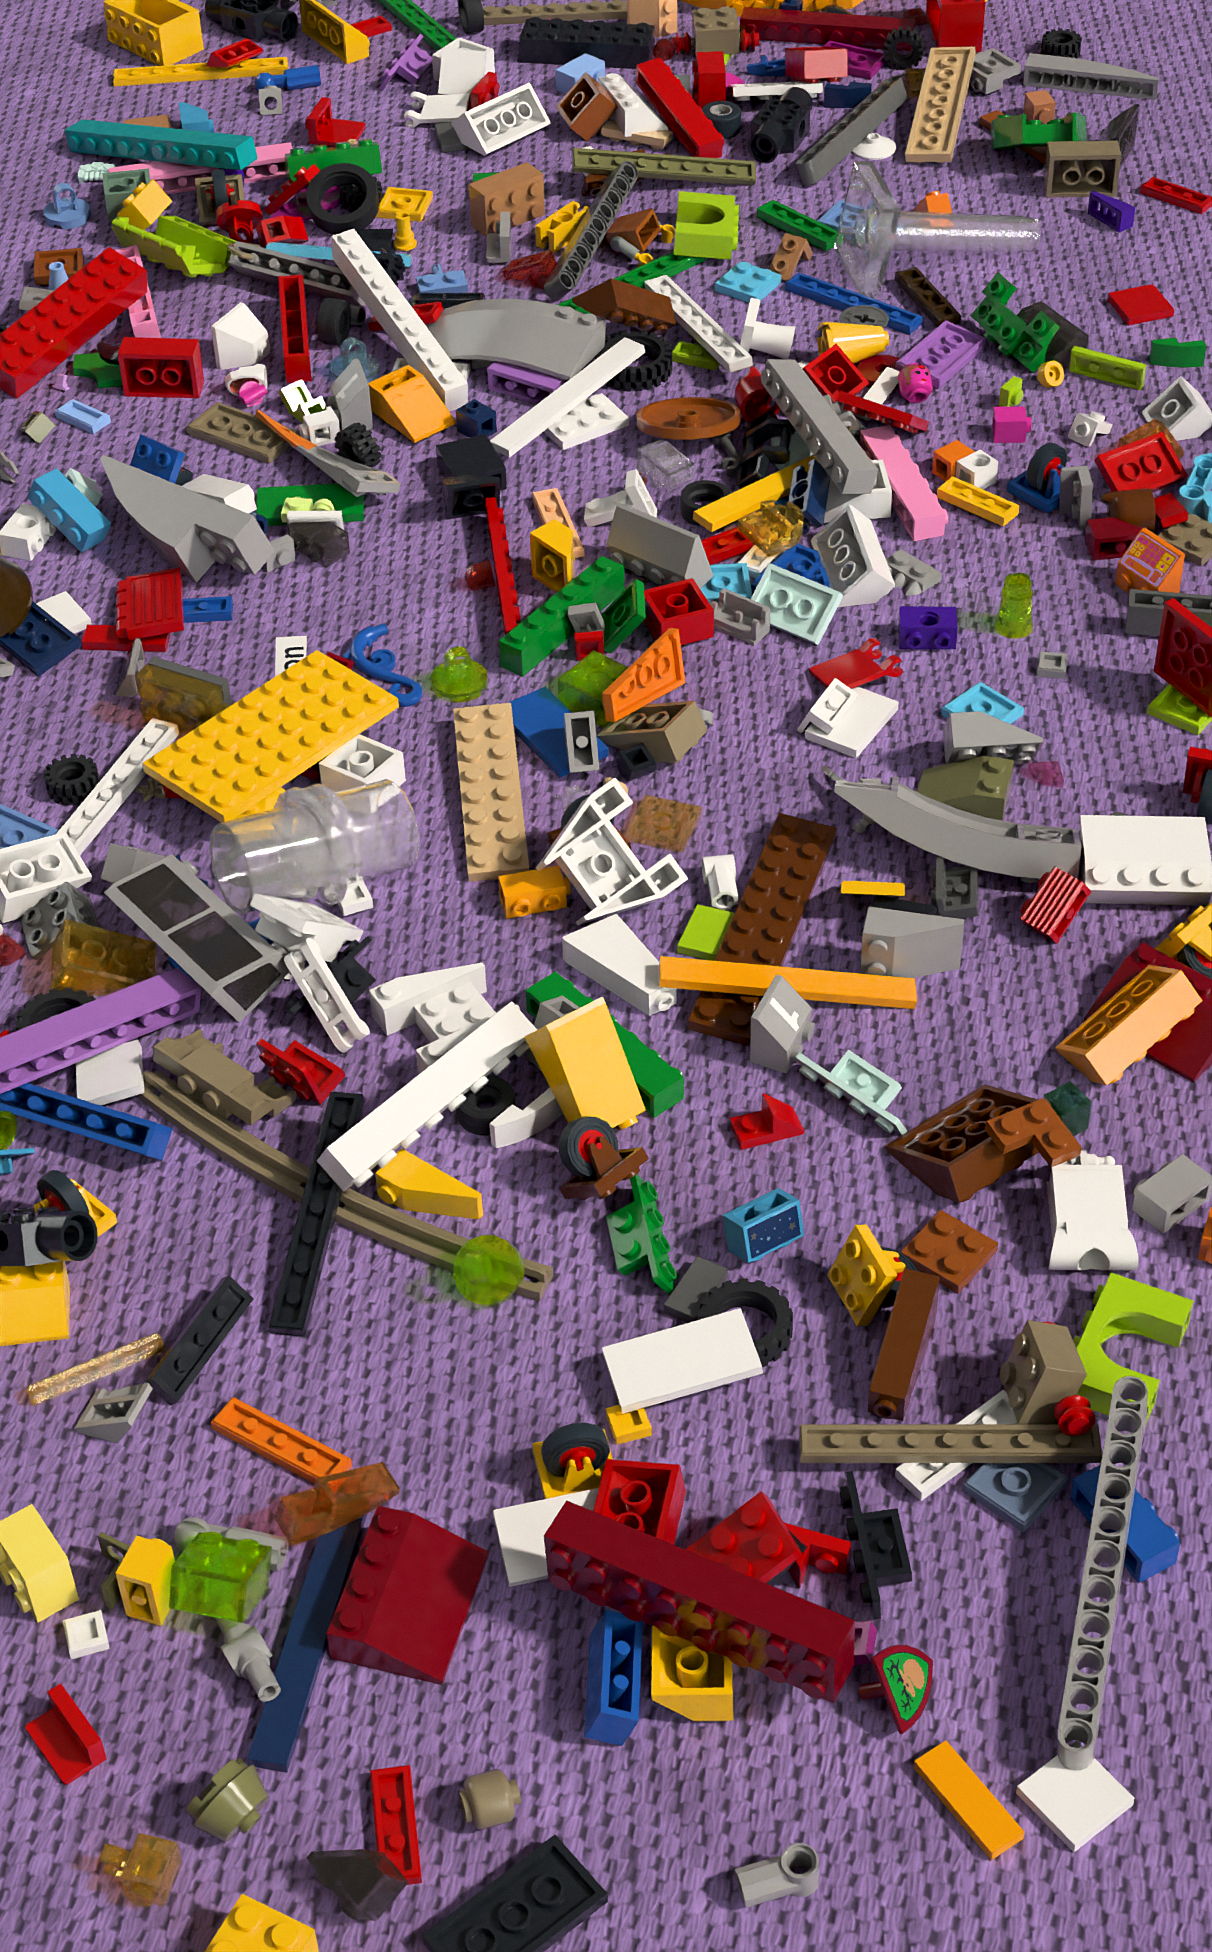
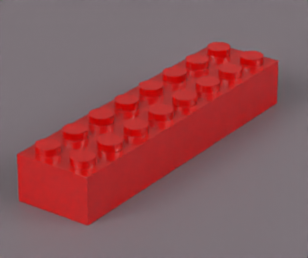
M108 247L0 334V389L16 399L23 395L148 292L147 270Z

